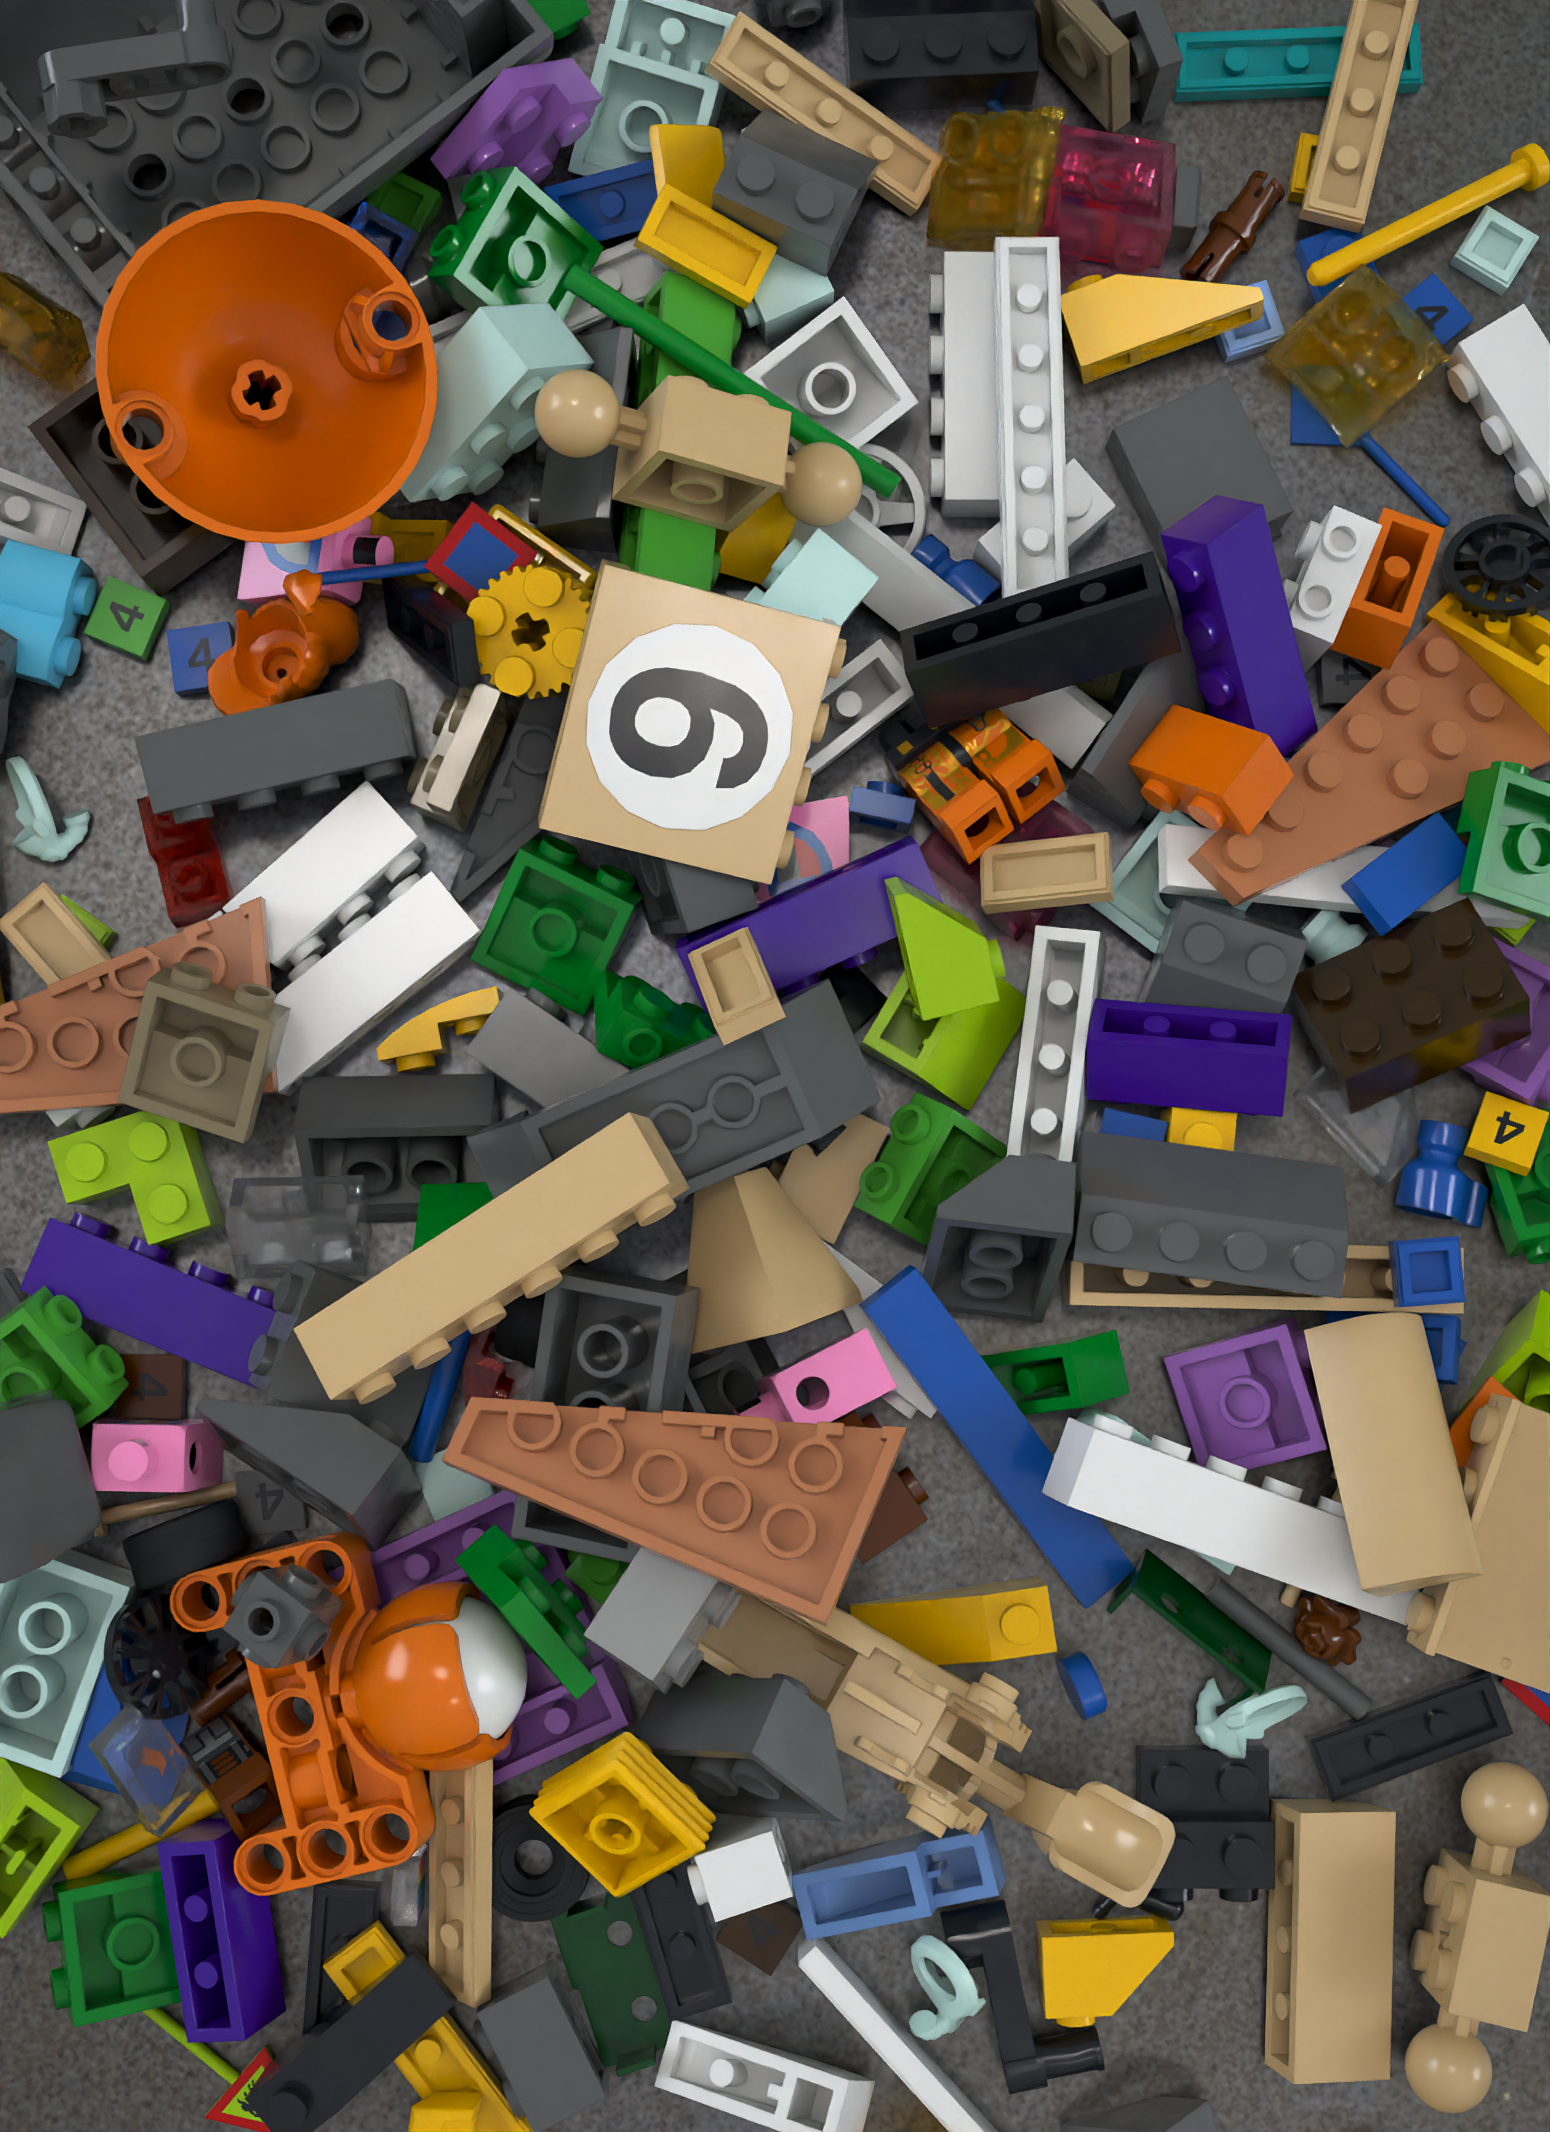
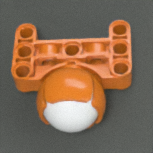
M339 1531L227 1559L206 1569L192 1572L180 1578L174 1585L170 1595V1610L175 1620L183 1628L192 1632H206L224 1627L235 1609L231 1605L235 1591L250 1574L262 1571L264 1566L275 1568L295 1564L304 1567L318 1576L326 1589L345 1602L330 1625L332 1631L327 1642L311 1660L307 1662L300 1661L274 1669L261 1667L245 1657L284 1817L265 1825L246 1839L237 1849L234 1858V1873L239 1884L245 1890L257 1896H270L396 1866L406 1861L432 1836L436 1825V1813L430 1800L423 1770L439 1773L465 1770L493 1759L506 1749L513 1731V1720L520 1710L526 1691V1656L514 1628L500 1612L480 1601V1591L471 1583L447 1581L423 1584L401 1593L380 1610L378 1607L381 1605V1599L372 1566L371 1552L367 1543L354 1533ZM326 1550L335 1552L344 1564V1575L341 1581L332 1579L323 1567V1556ZM203 1582L211 1584L219 1595L220 1605L217 1612L209 1609L203 1602L201 1597ZM295 1697L305 1699L311 1705L314 1712L312 1725L302 1723L297 1718L293 1708ZM387 1814L398 1815L407 1823L410 1832L409 1840L399 1839L390 1832L387 1826ZM326 1829L337 1831L343 1837L346 1843V1855L335 1853L328 1846L325 1840ZM264 1844L274 1846L281 1853L284 1862L283 1869H277L267 1862L264 1855Z

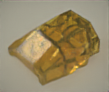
M1042 106V109L1033 108L1032 112L1007 110L1003 113L987 111V115L952 112V117L942 127L939 137V150L942 159L931 174L927 238L933 240L978 241L995 240V237H1035L1042 223L1044 203L1054 171L1060 125L1067 117V110L1056 106Z
M1361 264L1340 285L1313 306L1263 355L1325 419L1346 448L1352 446L1417 384L1451 357L1424 322L1366 264Z
M0 271V347L2 344L8 348L7 353L17 363L47 384L51 383L59 371H69L77 376L91 357L81 319L22 277Z

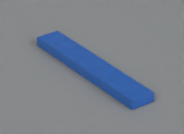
M912 1265L907 1266L859 1304L871 1323L1081 1606L1085 1609L1090 1607L1136 1569L1098 1516L1067 1506L1041 1493L1054 1456L917 1268Z

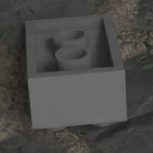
M1176 895L1138 1002L1281 1014L1288 1000L1309 941L1299 928L1203 897Z
M203 1398L195 1407V1410L225 1450L253 1469L261 1472L285 1491L344 1531L361 1537L367 1543V1546L375 1552L423 1489L412 1469L416 1463L415 1460L401 1449L405 1441L391 1428L378 1420L373 1419L367 1427L349 1414Z

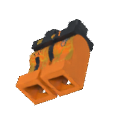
M998 708L931 729L928 728L927 723H924L917 730H914L905 720H896L879 733L878 739L886 753L884 756L898 785L905 789L904 794L908 798L916 799V806L969 865L979 858L985 850L994 846L1015 830L1007 811L1022 824L1066 790L1052 752L1036 738L1033 741L1029 740ZM1037 775L1040 778L1038 787L1033 793L1019 798L1016 790L1033 776ZM983 815H988L989 823L987 827L978 835L967 837L964 830Z

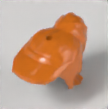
M305 568L285 576L282 587L290 600L280 598L269 601L258 608L250 617L247 610H237L235 620L237 631L234 646L219 656L208 671L209 694L216 709L227 716L306 698L322 684L324 678L329 673V667L346 662L355 653L359 646L360 626L358 616L354 610L344 603L326 596H319L323 581L322 574L311 573Z

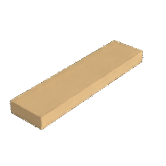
M1352 0L1298 219L1360 233L1365 223L1419 0Z
M741 11L734 18L704 69V72L761 112L767 109L878 161L879 166L869 188L910 217L919 209L947 160Z
M493 1759L460 1771L440 1773L429 1771V1796L436 1813V1825L432 1836L429 1838V1965L458 2001L473 2008L491 2000Z

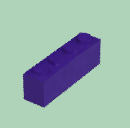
M1215 495L1160 534L1167 558V572L1174 584L1183 618V631L1189 640L1198 673V686L1204 696L1209 716L1268 734L1284 758L1318 732V727L1264 505Z
M911 835L758 903L759 908L714 923L676 940V951L704 1012L710 1014L688 954L741 928L748 927L775 991L782 989L784 996L816 984L820 980L817 972L839 962L843 969H850L876 957L879 954L876 948L877 945L897 937L885 879L899 877L943 903L917 841Z
M79 1211L74 1212L71 1220L68 1218L49 1219L19 1288L20 1291L32 1295L45 1285L54 1297L56 1295H64L70 1298L85 1318L256 1388L248 1381L252 1373L248 1370V1361L254 1343L260 1335H267L276 1310L273 1308L274 1291L252 1284L249 1293L226 1284L229 1273L197 1260H193L190 1269L167 1260L170 1252L169 1248L163 1245H148L146 1238L134 1235L131 1244L108 1235L111 1224Z

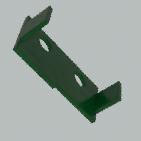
M1146 1549L1142 1553L1140 1563L1135 1567L1136 1569L1113 1590L1106 1611L1112 1614L1133 1593L1241 1680L1233 1688L1229 1708L1249 1698L1254 1692L1261 1695L1265 1691L1272 1652L1204 1597L1205 1594L1150 1550ZM1161 1597L1167 1599L1170 1603H1172V1605L1176 1608L1177 1613H1174L1170 1609H1168L1166 1605L1163 1603ZM1223 1647L1231 1650L1238 1658L1239 1663L1233 1661L1226 1654Z
M608 1891L578 1901L566 1912L550 1919L572 1989L580 1990L605 2068L616 2065L617 2077L653 2066L656 2062L657 2050L666 2046L672 2021H669L632 1894L629 1892L622 1897H614ZM624 1921L630 1925L633 1935L627 1944L619 1946L609 1940L607 1929L613 1922ZM641 1996L650 1997L657 2006L656 2014L647 2021L637 2019L631 2010L634 2000Z

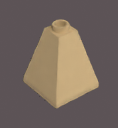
M767 1167L752 1171L747 1169L694 1192L687 1285L699 1287L700 1294L691 1354L786 1332L863 1302L859 1288Z

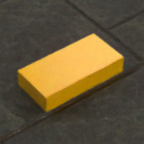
M666 182L661 188L633 245L743 309H746L751 304L778 249L774 244Z

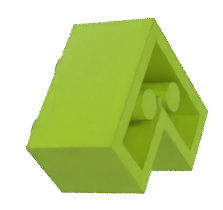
M142 1110L48 1141L66 1203L88 1205L132 1191L148 1245H169L227 1226L195 1127Z

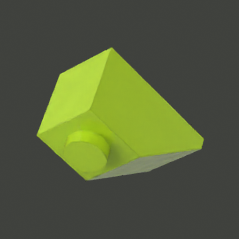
M899 877L885 879V886L912 1001L921 1019L926 1021L999 1002L1000 998L995 979L1005 977L1006 973L997 940H987L973 920Z

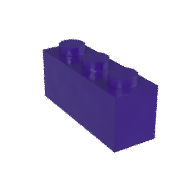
M1095 998L1087 1036L1086 1099L1112 1101L1119 1104L1136 1103L1234 1112L1250 1116L1267 1115L1283 1117L1292 1015Z
M224 1818L201 1820L157 1844L187 2043L245 2041L286 2011L269 1896H257L248 1892L239 1884L234 1873V1858L237 1849L243 1842L238 1839Z

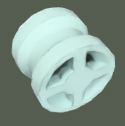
M1317 909L1299 928L1309 941L1305 954L1314 961V966L1359 946L1368 935V932L1359 924L1347 923L1340 916V911Z

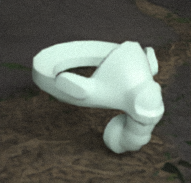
M20 756L9 758L6 760V769L19 805L15 815L25 826L13 840L12 846L23 855L38 857L42 861L52 863L58 860L63 861L77 844L83 842V838L88 832L87 825L91 817L88 809L76 810L65 815L63 821L67 828L65 832L57 834L50 808L31 767Z
M1214 1677L1207 1681L1205 1688L1199 1693L1198 1701L1195 1705L1197 1709L1196 1735L1209 1748L1217 1749L1229 1758L1244 1759L1246 1756V1739L1263 1738L1265 1729L1301 1710L1307 1704L1306 1693L1302 1687L1296 1685L1274 1687L1265 1690L1261 1695L1257 1693L1238 1702L1218 1717L1215 1711L1216 1707L1227 1703V1700L1219 1682Z
M922 1935L911 1946V1961L914 1973L929 1998L937 2007L936 2015L929 2010H920L914 2013L909 2021L911 2032L922 2040H936L946 2033L951 2034L956 2031L960 2024L965 2021V2017H973L986 2004V2000L984 1998L979 1999V1987L967 1967L944 1942L932 1935ZM933 1962H935L945 1972L947 1976L940 1977Z

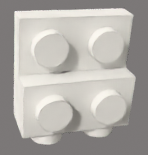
M1335 505L1320 524L1312 520L1309 522L1295 553V557L1304 560L1297 580L1294 582L1286 579L1283 583L1304 672L1334 643L1382 528V525Z

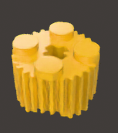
M527 565V567L515 566L513 567V572H500V579H489L488 584L490 588H481L478 591L480 597L470 602L467 615L474 621L478 663L483 665L479 671L481 675H491L490 684L496 685L500 691L515 697L536 699L561 696L563 693L569 692L594 590L582 589L584 582L579 579H572V574L569 572L536 565ZM532 619L534 621L548 622L550 633L542 636L546 642L543 648L538 643H530L528 640L527 629H530L528 624Z

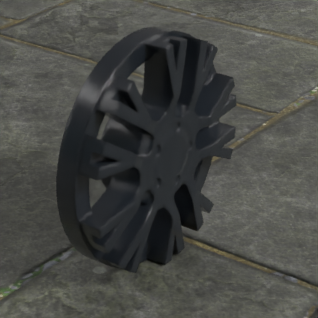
M1513 514L1487 516L1466 525L1451 539L1445 551L1443 575L1447 593H1451L1462 604L1464 612L1470 611L1471 616L1476 618L1479 613L1489 615V621L1491 622L1501 619V623L1507 622L1509 616L1522 615L1530 612L1531 616H1534L1539 609L1541 611L1547 607V602L1550 600V576L1538 574L1533 570L1550 567V528L1532 518ZM1511 529L1531 534L1524 544L1509 540ZM1493 530L1497 541L1489 543L1485 532ZM1468 542L1480 552V555L1471 556L1461 553L1459 550ZM1545 546L1548 547L1547 550H1544V551H1542V552H1539V553H1537V554L1531 556L1532 554H1534L1535 552H1537V551H1539L1540 549L1544 548ZM1469 585L1481 586L1474 594L1465 587ZM1528 585H1530V586L1533 587L1534 589L1538 590V592L1534 591V590H1533L1532 588H1530ZM1490 591L1498 593L1495 601L1486 600ZM1513 594L1520 597L1521 600L1506 602L1505 598Z
M171 1593L147 1594L128 1601L114 1615L105 1637L104 1665L110 1687L118 1701L129 1712L145 1720H164L184 1714L185 1711H190L194 1708L192 1704L197 1700H201L204 1696L203 1691L208 1690L209 1687L204 1681L207 1662L214 1660V1654H210L213 1643H205L203 1632H192L185 1628L178 1632L177 1621L170 1610ZM141 1608L146 1621V1630L134 1616L135 1612ZM122 1634L134 1640L132 1645L121 1641ZM187 1639L189 1640L191 1648L189 1650L185 1649V1645L183 1643V1641ZM130 1658L131 1668L135 1677L126 1682L120 1660ZM189 1659H192L191 1671L188 1668ZM163 1687L166 1690L170 1704L166 1708H161ZM145 1688H146L144 1697H143V1699H142V1701H141L139 1698L141 1697L143 1691H144Z

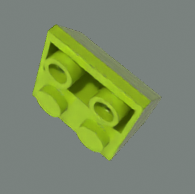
M904 971L859 1048L959 1108L970 1112L1024 1020L1027 997L1003 978L995 979L1000 998L999 1002L923 1021L913 1004L906 971Z
M0 1757V1937L3 1939L27 1917L100 1808L53 1775Z

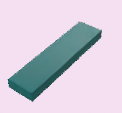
M1413 23L1396 93H1415L1419 91L1423 84L1419 23ZM1346 26L1173 33L1183 57V62L1172 90L1173 102L1329 96Z

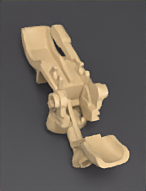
M736 1589V1592L741 1595V1599L726 1624L720 1630L711 1625L700 1641L698 1649L704 1653L702 1660L728 1677L733 1673H739L751 1678H772L773 1674L779 1673L793 1677L806 1685L810 1691L808 1697L830 1714L836 1749L878 1772L898 1780L894 1789L906 1796L905 1799L908 1800L907 1803L911 1805L905 1818L940 1839L947 1827L950 1829H963L971 1835L977 1836L988 1814L968 1802L976 1794L1001 1809L1003 1815L1031 1829L1038 1847L1045 1855L1049 1852V1860L1056 1869L1128 1908L1138 1906L1145 1900L1166 1862L1174 1844L1175 1830L1173 1823L1164 1815L1098 1781L1088 1782L1079 1790L1061 1789L1028 1774L1020 1775L994 1759L997 1742L1021 1753L1032 1730L1021 1723V1716L1016 1712L1018 1707L1014 1702L1019 1692L1012 1686L986 1672L983 1673L978 1683L972 1681L970 1685L836 1606L826 1627L739 1589Z

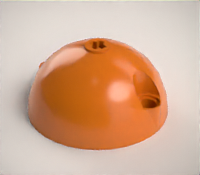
M259 199L224 202L191 212L162 228L137 250L118 275L103 308L96 338L95 375L101 409L110 431L112 450L116 457L125 465L130 466L132 471L157 498L184 518L214 533L247 542L287 544L312 541L346 530L372 515L397 493L416 467L430 437L437 406L438 369L433 338L423 310L405 278L381 250L353 228L322 212L293 203ZM383 310L395 313L404 323L405 337L396 341L382 338L373 327L372 315ZM352 337H353V339H354V341H355V343H356V345H357V347H358L360 353L358 352V350H357L356 347L354 346ZM257 381L261 390L267 386L273 390L274 394L268 405V410H261L259 402L250 406L244 399L250 389V382ZM132 418H149L160 428L162 440L160 444L152 449H136L124 438L122 428Z

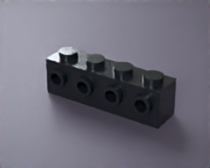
M1153 551L900 631L905 675L929 729L954 721H961L970 716L1016 702H1023L1035 696L1074 684L1088 682L1097 677L1136 665L1150 663L1159 658L1182 652L1172 608Z

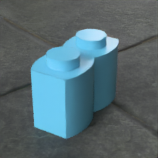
M8 539L0 555V629L18 639L16 677L59 689L65 675L72 676L78 666L81 643L79 639H75L76 628L82 615H90L95 606L98 582L92 578L93 569L81 558Z

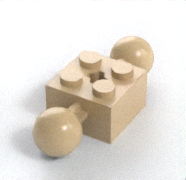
M571 369L560 372L550 378L543 385L536 399L534 416L537 430L544 442L554 451L567 457L584 458L599 453L609 444L618 446L612 499L733 532L776 493L781 494L782 501L792 516L800 522L814 527H828L845 520L854 511L861 497V472L854 458L846 450L835 444L816 442L807 444L796 450L792 455H788L792 412L770 406L764 398L756 395H733L710 388L705 381L697 377H674L668 375L635 410L620 405L615 391L601 376L588 370Z
M1511 1762L1486 1764L1474 1771L1466 1781L1461 1795V1809L1467 1826L1476 1836L1473 1855L1441 1848L1438 1864H1432L1425 1877L1423 1895L1425 1903L1429 1906L1424 1929L1416 1930L1410 1947V1966L1415 1970V1978L1441 2006L1437 2023L1422 2029L1410 2042L1405 2056V2071L1407 2080L1415 2095L1430 2108L1443 2113H1462L1474 2108L1484 2099L1490 2088L1492 2063L1486 2047L1477 2037L1480 2021L1523 2032L1528 2031L1550 1927V1893L1518 1866L1513 1865L1516 1848L1529 1844L1543 1830L1548 1817V1800L1539 1780L1529 1770Z

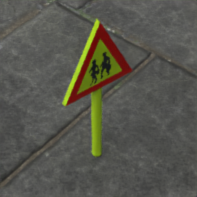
M159 2007L142 2011L231 2084L205 2115V2119L259 2132H271L245 2100V2097L267 2065L273 2060L267 2044L264 2045L240 2074L202 2042L187 2043L185 2028Z

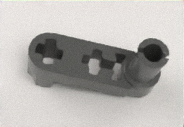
M173 0L178 27L176 31L64 47L41 55L37 60L48 131L53 135L66 136L72 139L96 136L100 130L108 127L105 102L192 90L227 80L232 75L226 31L217 23L214 1Z

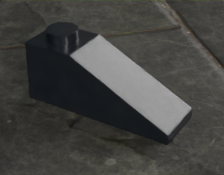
M415 1948L271 2060L245 2097V2100L271 2132H313L342 2109L455 2005L457 1998Z

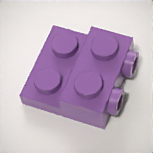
M573 58L504 68L430 160L445 179L469 174L474 175L481 170L487 171L489 168L516 166L535 185H538L552 171V163L557 158L558 150L561 147L574 143L588 130L595 108L603 100V97Z
M1493 937L1530 998L1531 1035L1459 1066V1068L1472 1074L1475 1083L1497 1095L1535 1107L1539 1100L1550 1105V967Z
M1295 1316L1239 1331L1228 1338L1170 1353L1164 1357L1165 1365L1199 1465L1206 1467L1208 1458L1212 1455L1250 1470L1327 1450L1330 1447L1304 1335V1330L1310 1328L1299 1330Z

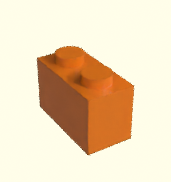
M1384 507L1377 522L1382 525V528L1334 643L1329 649L1390 670L1411 628L1445 528Z
M1175 704L1169 708L1127 763L1143 785L1140 790L1142 796L1158 810L1168 814L1178 810L1191 815L1197 822L1208 829L1219 831L1221 827L1246 836L1251 834L1295 776L1268 734Z

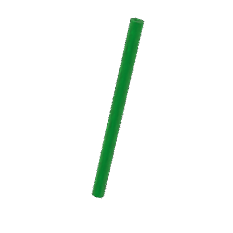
M574 264L568 272L562 287L623 327L633 328L634 334L719 390L733 395H756L764 398L770 406L792 412L789 434L791 437L803 445L827 442L840 446L854 458L859 466L862 483L887 500L890 498L902 479L900 476L582 267Z

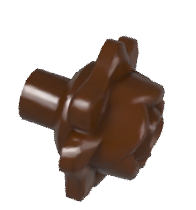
M1308 1595L1301 1597L1298 1602L1299 1614L1294 1619V1624L1296 1626L1295 1634L1302 1643L1303 1651L1312 1658L1325 1660L1330 1666L1336 1667L1340 1662L1346 1665L1354 1663L1357 1660L1355 1648L1362 1639L1360 1633L1353 1628L1360 1621L1358 1609L1344 1603L1335 1606L1329 1598L1317 1595L1314 1598Z

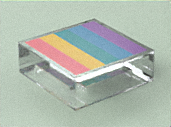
M423 1844L406 1861L393 1866L390 1921H393V1926L416 1927L425 1910L428 1844Z

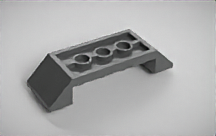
M829 978L779 999L786 1015L785 1018L731 1043L723 1045L718 1033H715L529 1115L528 1110H525L468 1135L466 1139L493 1198H497L628 1112L651 1119L690 1188L675 1197L673 1200L676 1201L819 1139L882 1100Z

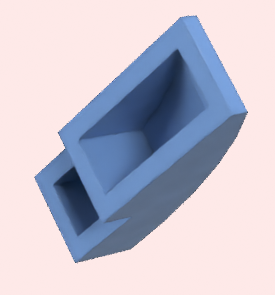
M990 1816L986 1817L976 1837L963 1829H950L948 1827L941 1839L924 1831L863 1848L792 1873V1884L807 1941L929 1917L933 1915L938 1907L999 1896L1006 1882Z

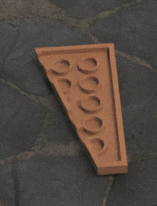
M1432 620L1397 654L1390 670L1382 668L1287 762L1295 776L1249 836L1221 827L1188 861L1234 907L1290 882L1303 873L1329 861L1334 862L1350 855L1358 848L1378 839L1381 841L1419 824L1437 811L1441 814L1459 806L1464 800L1469 773L1488 769L1491 762H1514L1528 767L1530 771L1534 769L1539 770L1550 765V735Z
M260 896L239 905L240 908L209 921L205 919L184 928L183 932L147 947L140 946L52 983L45 990L21 1000H12L0 1005V1115L126 1105L118 1102L146 982L164 967L172 969L173 964L176 962H191L210 969L213 972L211 981L213 983L236 990V986L239 983H254L272 990L266 900ZM277 1063L275 1069L267 1076L263 1094L279 1093Z
M471 1397L442 1461L447 1466L827 1627L907 1434V1427L882 1426V1428L844 1426V1423L818 1421L817 1424L772 1421L771 1418L666 1410H663V1413L629 1411L625 1407L599 1406V1408L558 1406L554 1402Z

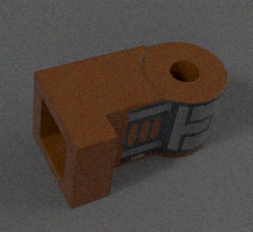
M222 1713L179 1743L182 1752L205 1787L206 1793L241 1842L283 1813L271 1766L259 1752H255L227 1714ZM255 1788L266 1790V1797L257 1809L245 1814L235 1813L233 1810L235 1802Z

